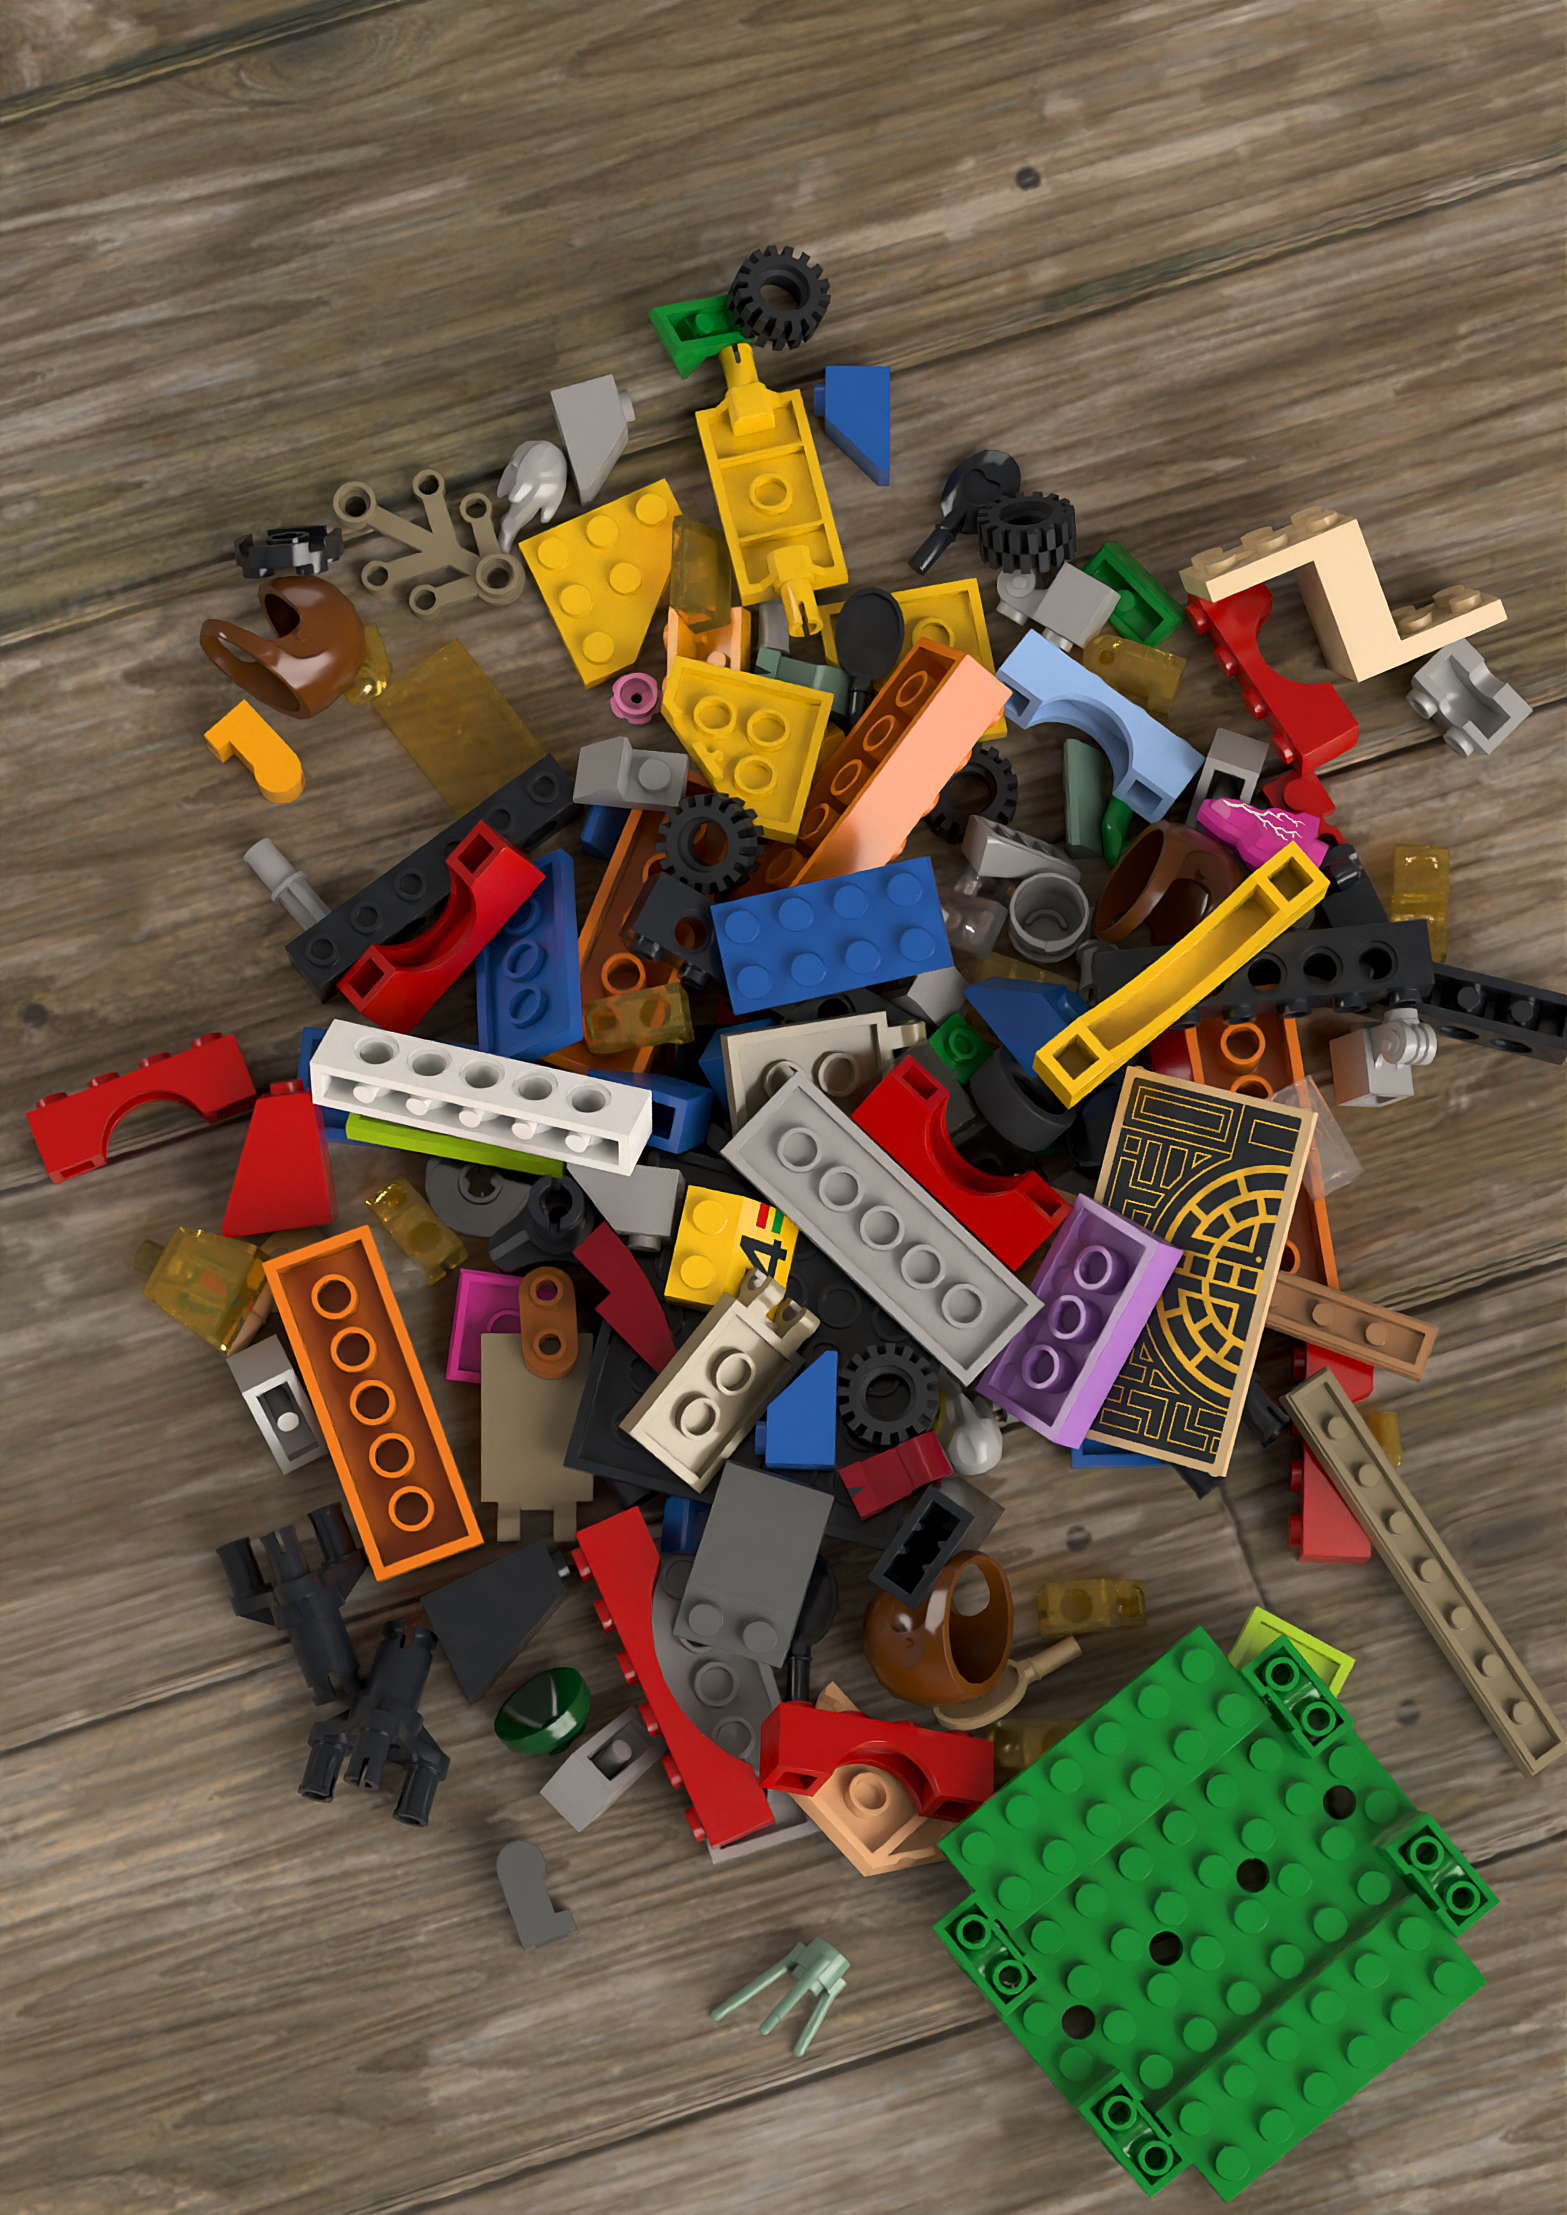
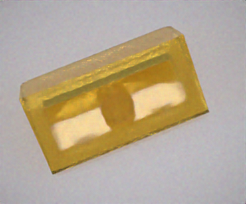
M683 515L674 516L672 524L670 605L694 634L725 627L731 621L732 562L724 532Z

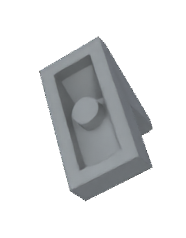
M624 736L581 747L573 801L580 804L667 812L672 807H679L678 801L685 798L690 760L687 754L633 749L628 738Z

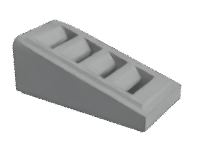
M970 815L961 851L978 875L1026 880L1037 874L1056 873L1069 877L1075 883H1079L1081 872L1064 849L982 816Z

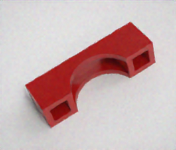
M1264 582L1214 603L1188 593V606L1184 607V611L1190 625L1198 635L1207 634L1216 648L1213 650V656L1219 669L1228 679L1235 676L1244 690L1241 693V698L1247 711L1256 722L1261 719L1264 720L1273 734L1270 736L1271 745L1284 765L1292 763L1302 777L1357 746L1359 724L1331 682L1304 684L1291 681L1276 673L1263 659L1256 640L1261 629L1271 617L1273 596Z
M482 819L445 860L451 877V892L448 903L439 919L425 933L409 942L391 946L372 944L336 985L360 1013L386 1031L408 1035L546 877L518 847Z
M221 1032L204 1035L191 1043L192 1049L172 1057L169 1052L158 1053L139 1063V1070L123 1076H119L118 1072L103 1074L87 1083L89 1089L69 1097L66 1092H59L37 1101L35 1104L37 1109L25 1114L48 1175L56 1185L107 1165L108 1146L116 1126L128 1113L144 1104L156 1101L180 1103L195 1110L210 1125L254 1108L259 1097L234 1034L232 1033L224 1037Z
M909 1054L881 1081L850 1118L860 1126V1129L873 1142L886 1150L915 1182L923 1185L942 1203L943 1208L957 1222L969 1228L998 1261L1006 1263L1015 1272L1074 1208L1034 1170L1017 1176L1000 1177L984 1173L965 1161L953 1146L946 1127L945 1115L950 1092Z
M1303 1340L1302 1347H1293L1291 1357L1292 1381L1303 1382L1320 1369L1329 1366L1353 1404L1367 1399L1372 1393L1374 1366ZM1290 1418V1435L1300 1436L1299 1458H1290L1289 1491L1299 1492L1298 1513L1289 1514L1288 1547H1298L1297 1562L1365 1564L1370 1559V1539Z
M799 1700L785 1703L780 1702L761 1724L759 1787L813 1797L833 1775L835 1769L851 1764L870 1765L889 1773L905 1787L913 1799L919 1816L955 1823L961 1822L993 1795L994 1741L974 1738L967 1731L951 1730L940 1732L921 1728L918 1723L908 1720L886 1722L870 1719L865 1713L860 1711L847 1710L838 1713L816 1709L813 1704Z

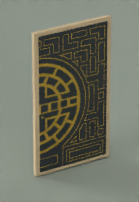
M1127 1066L1094 1199L1154 1232L1184 1252L1085 1438L1208 1472L1213 1477H1226L1319 1113L1312 1112L1307 1107L1300 1109L1147 1071L1142 1066Z

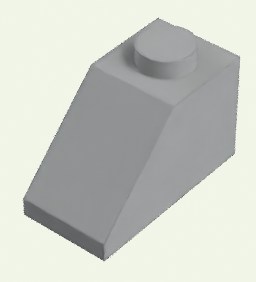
M612 374L550 391L553 414L566 457L569 460V467L581 507L591 505L629 441L627 422L635 420L627 389L617 391Z
M1218 727L1185 824L1206 834L1203 825L1196 819L1204 799L1216 800L1223 797L1250 804L1270 744ZM1227 849V851L1232 855L1233 851Z
M955 967L888 981L880 997L933 1028L938 1029L953 1013H958L963 1019L965 1018L969 1005L964 1002L966 996L962 992L970 984Z
M567 1162L566 1168L619 1238L628 1240V1248L643 1252H660L661 1244L675 1246L686 1182L680 1170L635 1165L631 1175L626 1176Z
M276 1334L226 1359L241 1393L284 1475L330 1452L318 1417Z
M631 1705L572 1753L542 1788L540 1793L578 1832H581L639 1779L668 1750V1746L661 1734L653 1738L651 1737L642 1715Z

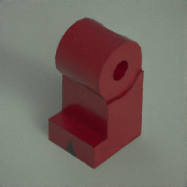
M931 1431L914 1437L867 1460L851 1464L838 1470L862 1522L922 1493L921 1490L928 1488L930 1484L940 1482L954 1473V1470L935 1431Z

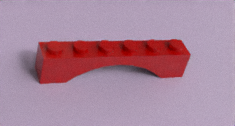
M638 1506L576 1532L580 1547L570 1552L583 1582L594 1578L603 1599L593 1602L606 1634L617 1630L625 1651L615 1655L628 1685L640 1682L648 1702L638 1707L651 1737L662 1734L671 1754L661 1758L673 1788L676 1790L685 1786L694 1807L685 1810L684 1813L697 1843L708 1838L712 1849L715 1850L776 1823L762 1788L759 1787V1781L752 1765L725 1752L702 1734L681 1710L663 1678L655 1653L652 1628L654 1591L662 1563Z

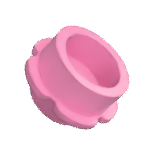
M631 673L620 677L613 685L612 691L614 696L610 699V705L613 713L618 718H626L632 725H642L648 723L653 714L661 711L663 694L662 691L657 689V681L652 676L645 673ZM634 695H640L642 700L640 703H633L631 698Z

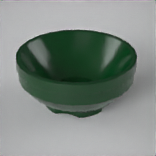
M559 1667L542 1672L525 1682L509 1696L497 1713L494 1722V1731L497 1737L514 1753L527 1755L548 1753L549 1756H554L567 1750L571 1743L579 1735L583 1734L586 1727L585 1720L590 1706L591 1693L584 1678L574 1668Z

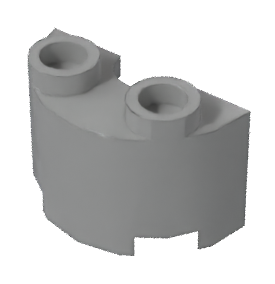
M1465 638L1443 646L1413 676L1411 681L1413 689L1406 695L1408 703L1420 716L1425 719L1432 717L1446 731L1443 735L1445 742L1456 754L1463 758H1467L1472 752L1480 755H1489L1533 711L1508 683L1500 681L1488 670L1484 663L1485 659Z

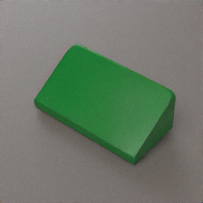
M1118 541L1105 543L1081 569L1082 572L1121 595L1108 621L1144 658L1187 620L1184 608Z

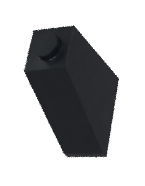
M961 1477L930 1484L868 1576V1579L911 1610H917L932 1595L937 1578L944 1565L960 1551L971 1549L978 1551L1005 1511V1508Z
M542 1539L420 1597L470 1705L482 1700L568 1597L563 1583L573 1577L559 1548L548 1552Z

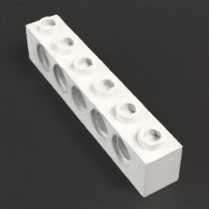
M333 1020L310 1061L312 1099L314 1104L626 1176L631 1175L652 1133V1093L650 1090L342 1020Z

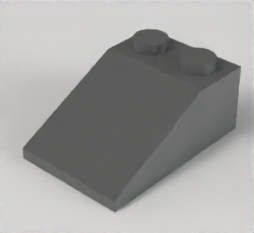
M727 1459L672 1634L781 1669L792 1642L836 1493Z

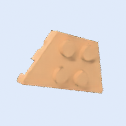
M833 1681L819 1694L815 1706L816 1709L838 1713L847 1710L860 1711ZM864 1764L845 1765L835 1769L833 1775L813 1797L788 1793L864 1877L948 1860L935 1845V1842L958 1823L919 1816L913 1799L905 1787L892 1775L879 1768Z

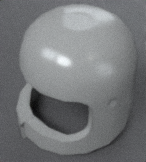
M1056 873L1037 874L1024 880L1013 893L1007 918L1008 937L1015 951L1027 961L1040 965L1058 964L1070 958L1080 944H1082L1089 918L1088 900L1081 887L1069 877Z

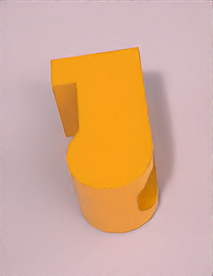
M245 699L204 734L208 748L222 763L233 754L237 756L254 774L259 790L270 802L277 804L290 803L303 792L305 777L297 755Z

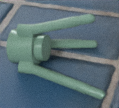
M816 1936L807 1947L799 1942L784 1959L711 2012V2017L713 2020H720L794 1966H797L791 1973L797 1983L760 2025L759 2032L762 2035H767L806 1991L817 1997L824 1990L794 2047V2055L801 2057L816 2034L834 1998L847 1985L841 1976L851 1965L833 1946L819 1936Z

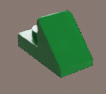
M730 294L653 307L648 313L659 341L682 380L687 379L706 357L719 355L723 348L732 345L733 352L738 351L737 344H750L755 339L753 333L748 339L740 334L744 326L743 322L735 326L733 325L730 317L734 310H727V300Z

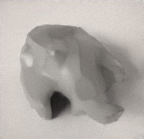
M544 439L524 442L515 450L504 470L497 489V497L502 498L508 494L511 506L510 510L501 517V531L497 541L502 553L509 554L520 528L532 520L540 508L542 509L541 522L548 523L561 503L569 472V460L564 451L554 442Z
M941 1365L937 1379L940 1395L939 1420L934 1417L928 1432L935 1431L952 1468L956 1472L963 1475L984 1473L993 1468L1002 1456V1435L996 1418L989 1405L979 1395L971 1403L962 1393V1388L959 1384L949 1377L945 1368Z

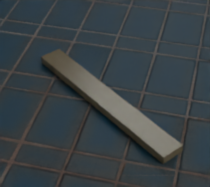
M1329 1366L1320 1369L1278 1399L1524 1778L1535 1775L1567 1751V1733Z

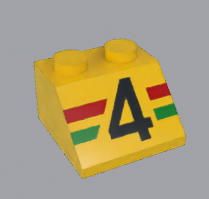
M689 1185L664 1293L667 1304L709 1313L725 1292L738 1299L741 1281L753 1267L758 1268L767 1277L771 1276L786 1289L799 1229L775 1207L744 1196ZM784 1296L780 1300V1302L776 1306L771 1308L765 1315L773 1323L775 1319V1313L779 1306L783 1303Z

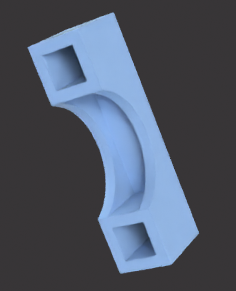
M1032 628L995 674V677L1013 692L1004 704L1003 714L1023 729L1043 722H1060L1075 726L1089 734L1101 745L1111 762L1114 773L1112 795L1125 802L1132 810L1151 824L1160 821L1207 759L1192 748L1186 740L1177 737L1150 717L1143 708L1127 700L1107 685L1098 675L1088 671L1061 651L1055 643L1046 640Z

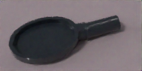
M984 450L973 454L955 468L942 492L940 508L943 520L940 524L935 525V530L908 561L909 566L915 572L924 576L951 542L956 541V536L959 533L965 535L978 534V512L980 509H985L986 503L989 501L998 503L997 498L1004 495L1010 499L1015 498V493L1020 491L1021 474L1019 466L1013 457L999 450Z
M869 587L860 589L852 594L844 603L835 627L834 644L837 660L845 673L852 678V686L849 689L850 701L845 737H847L870 706L872 696L875 695L873 692L874 682L883 678L892 670L902 651L905 636L903 613L897 600L881 588Z
M1140 1051L1075 1104L1076 1118L1065 1131V1144L1072 1160L1084 1170L1099 1171L1102 1168L1127 1066H1136Z
M819 1553L789 1648V1656L786 1657L788 1660L786 1702L795 1700L809 1702L810 1664L813 1660L811 1657V1646L825 1637L832 1626L837 1611L838 1588L835 1575L827 1560Z

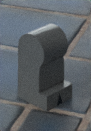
M524 1840L512 1841L504 1846L498 1854L496 1861L497 1875L523 1950L527 1952L579 1933L570 1908L555 1913L544 1881L548 1870L547 1862L540 1848L532 1842Z

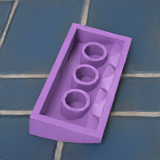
M1079 1193L1072 1206L1074 1209L1066 1217L1029 1287V1290L1045 1305L992 1359L975 1389L1052 1442L1079 1449L1184 1252L1154 1232L1083 1193Z

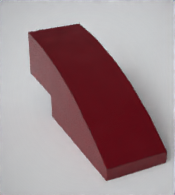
M603 1221L572 1253L611 1292L595 1310L660 1375L679 1351L669 1318L652 1283L634 1255L607 1223Z

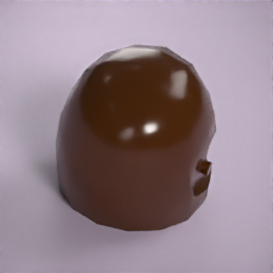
M314 575L276 577L259 585L258 598L262 611L278 639L266 640L232 623L208 619L202 623L199 643L215 666L257 700L287 716L299 720L310 719L329 708L352 686L366 659L365 628L354 604L334 584ZM218 638L237 646L257 661L244 662L238 659L222 645Z
M1165 819L1154 822L1136 837L1122 854L1106 879L1094 908L1091 920L1092 931L1105 945H1113L1125 938L1143 921L1149 927L1152 947L1177 944L1244 882L1243 870L1227 849L1214 838L1186 824ZM1124 915L1118 922H1116L1112 926V921L1115 916Z
M972 1549L960 1551L944 1565L937 1578L932 1595L915 1611L880 1588L868 1603L863 1622L865 1657L879 1683L896 1699L929 1707L965 1704L983 1696L994 1688L1006 1668L1013 1642L1014 1607L1009 1581L1005 1572L997 1561L984 1552ZM967 1564H975L983 1572L990 1591V1601L987 1607L973 1616L960 1614L951 1598L956 1580Z

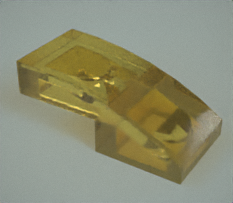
M1395 844L1393 851L1390 922L1427 919L1432 961L1445 963L1447 956V903L1450 895L1449 846Z

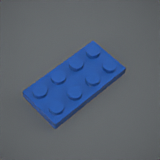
M561 848L532 861L546 875L545 879L502 926L496 936L475 957L479 1052L531 1063L583 1039L573 858Z
M930 856L710 906L734 1016L954 967Z

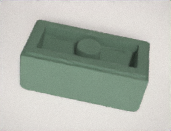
M1066 739L1061 755L1066 853L1070 859L1104 858L1101 826L1106 811L1104 757L1099 750L1076 739Z

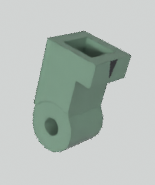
M764 647L759 648L754 670L755 675L833 693V705L828 722L844 723L847 721L850 701L849 689L852 686V678L843 669L827 665H815L783 657L780 651Z

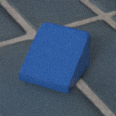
M591 805L581 835L584 855L610 862L631 809Z
M674 1496L668 1497L664 1508L661 1552L674 1555L696 1556L712 1506Z

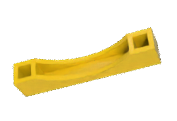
M1291 841L1251 874L1222 904L1162 957L1116 993L1078 1017L1035 1053L1032 1068L1069 1110L1324 899L1330 881L1294 841Z

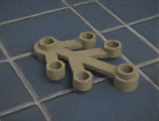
M425 469L415 475L412 483L414 496L418 502L424 505L432 533L377 506L373 490L364 483L348 482L336 491L333 498V507L336 518L343 526L350 529H362L368 526L420 552L390 562L379 560L369 562L362 570L361 579L365 591L371 596H386L392 591L396 583L449 567L467 577L436 588L428 584L415 587L409 595V605L412 614L417 619L422 621L433 620L440 614L443 607L477 597L489 605L504 606L515 601L523 592L525 586L524 569L514 556L501 552L491 522L493 518L492 504L487 496L481 493H471L464 497L460 504L461 519L467 527L473 529L479 557L459 547L444 500L446 493L445 482L442 475L435 470ZM427 480L435 481L439 485L438 490L431 495L423 494L419 490L420 485ZM354 502H360L366 506L365 512L357 517L351 516L346 512L348 506ZM473 504H481L486 508V513L480 518H471L466 512ZM377 571L387 574L388 579L383 585L374 586L368 582L369 576ZM502 573L508 577V583L502 588H494L488 583L492 575ZM423 595H429L436 602L432 608L422 610L415 605L417 599Z

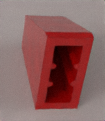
M301 1078L270 1083V1093H264L256 1100L221 1227L223 1239L330 1224L339 1217L322 1105L313 1103L312 1086L304 1087L303 1079Z

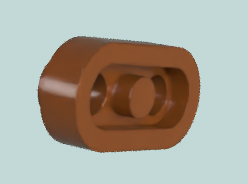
M550 1266L539 1267L530 1271L523 1278L519 1287L523 1360L528 1370L536 1377L544 1380H557L565 1377L574 1369L579 1356L575 1289L572 1280L564 1271ZM542 1286H552L557 1290L556 1297L549 1301L539 1299L536 1293ZM552 1339L556 1340L561 1345V1348L556 1354L546 1355L540 1350V1345L544 1341Z

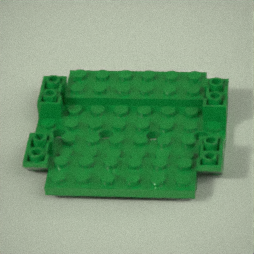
M1196 1625L935 1842V1845L968 1884V1888L972 1893L934 1923L931 1928L961 1971L1097 2140L1150 2199L1188 2166L1193 2164L1221 2200L1226 2204L1229 2203L1488 1982L1452 1936L1454 1938L1461 1936L1500 1903L1499 1899L1428 1812L1418 1811L1351 1728L1356 1722L1285 1634L1277 1637L1240 1668L1239 1673L1202 1626ZM1340 1785L1349 1791L1352 1798V1806L1346 1816L1333 1819L1324 1810L1323 1798L1330 1788ZM1255 1858L1263 1864L1266 1878L1259 1889L1247 1892L1238 1884L1236 1873L1243 1861ZM1168 1931L1176 1936L1179 1942V1952L1172 1962L1163 1965L1157 1964L1150 1955L1149 1945L1156 1934ZM1074 2005L1085 2006L1092 2016L1090 2030L1079 2038L1069 2037L1062 2028L1063 2014Z

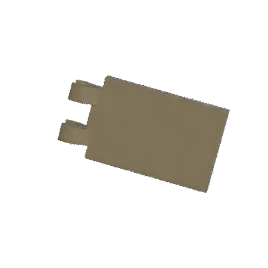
M876 1009L721 1034L732 1136L734 1137L798 1070L860 1128L850 1116L895 1068L893 1049L927 1044L925 1022H915V1019H906L887 1024L886 1011Z
M756 1267L750 1269L743 1277L738 1299L726 1292L723 1294L619 1425L628 1435L700 1494L755 1426L756 1420H759L766 1412L767 1406L778 1397L806 1360L796 1350L804 1340L816 1331L820 1324V1320L805 1307L801 1308L791 1298H787L779 1306L775 1313L774 1323L765 1316L771 1308L780 1302L786 1289L771 1276L767 1277Z
M481 1333V1502H498L497 1542L521 1541V1510H554V1541H577L575 1534L577 1532V1502L594 1501V1475L564 1468L563 1463L593 1357V1333H578L579 1356L577 1364L568 1375L557 1380L538 1378L528 1370L523 1360L521 1333ZM552 1339L546 1340L540 1345V1350L546 1355L556 1354L561 1348V1345Z

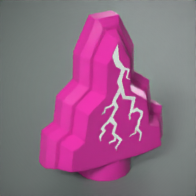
M1220 797L1216 800L1204 799L1196 816V819L1203 825L1204 832L1214 838L1227 849L1239 854L1246 868L1253 872L1264 865L1291 841H1294L1319 869L1329 847L1328 844L1316 839L1320 818L1305 812L1292 814L1276 807L1260 810L1240 800Z

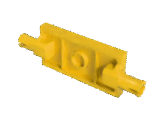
M747 343L737 344L740 363H736L733 348L730 345L723 348L718 355L728 387L725 399L715 408L695 412V417L742 606L782 598L789 634L793 637H804L802 628V616H804L809 635H813L823 628V621L819 615L814 590L848 583V572L800 389L777 393L767 389L765 384L759 382L751 345Z

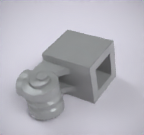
M1067 562L1063 564L1052 585L1044 590V582L1041 575L1033 569H1030L1031 574H1021V569H1015L1012 574L1001 571L997 580V591L1001 601L996 611L1022 626L1025 625L1028 618L1046 627L1041 636L1046 640L1052 641L1068 653L1074 644L1089 652L1121 598V595Z
M1400 1008L1384 1013V1024L1380 1021L1356 1023L1350 1026L1351 1033L1329 1041L1336 1105L1382 1107L1414 1095L1411 1065H1428L1435 1057L1437 1049L1435 1032L1429 1024L1418 1020L1417 1009Z

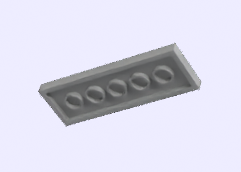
M799 1070L720 1151V1154L964 1387H967L1045 1305Z
M663 1525L650 1528L648 1531L662 1563L654 1591L652 1628L655 1653L663 1678L681 1710L699 1731L725 1752L752 1765L759 1781L761 1724L777 1705L782 1702L770 1665L672 1634L696 1556L674 1555L661 1552ZM762 1788L776 1823L715 1850L712 1849L708 1838L705 1840L713 1865H717L812 1835L822 1830L787 1792Z

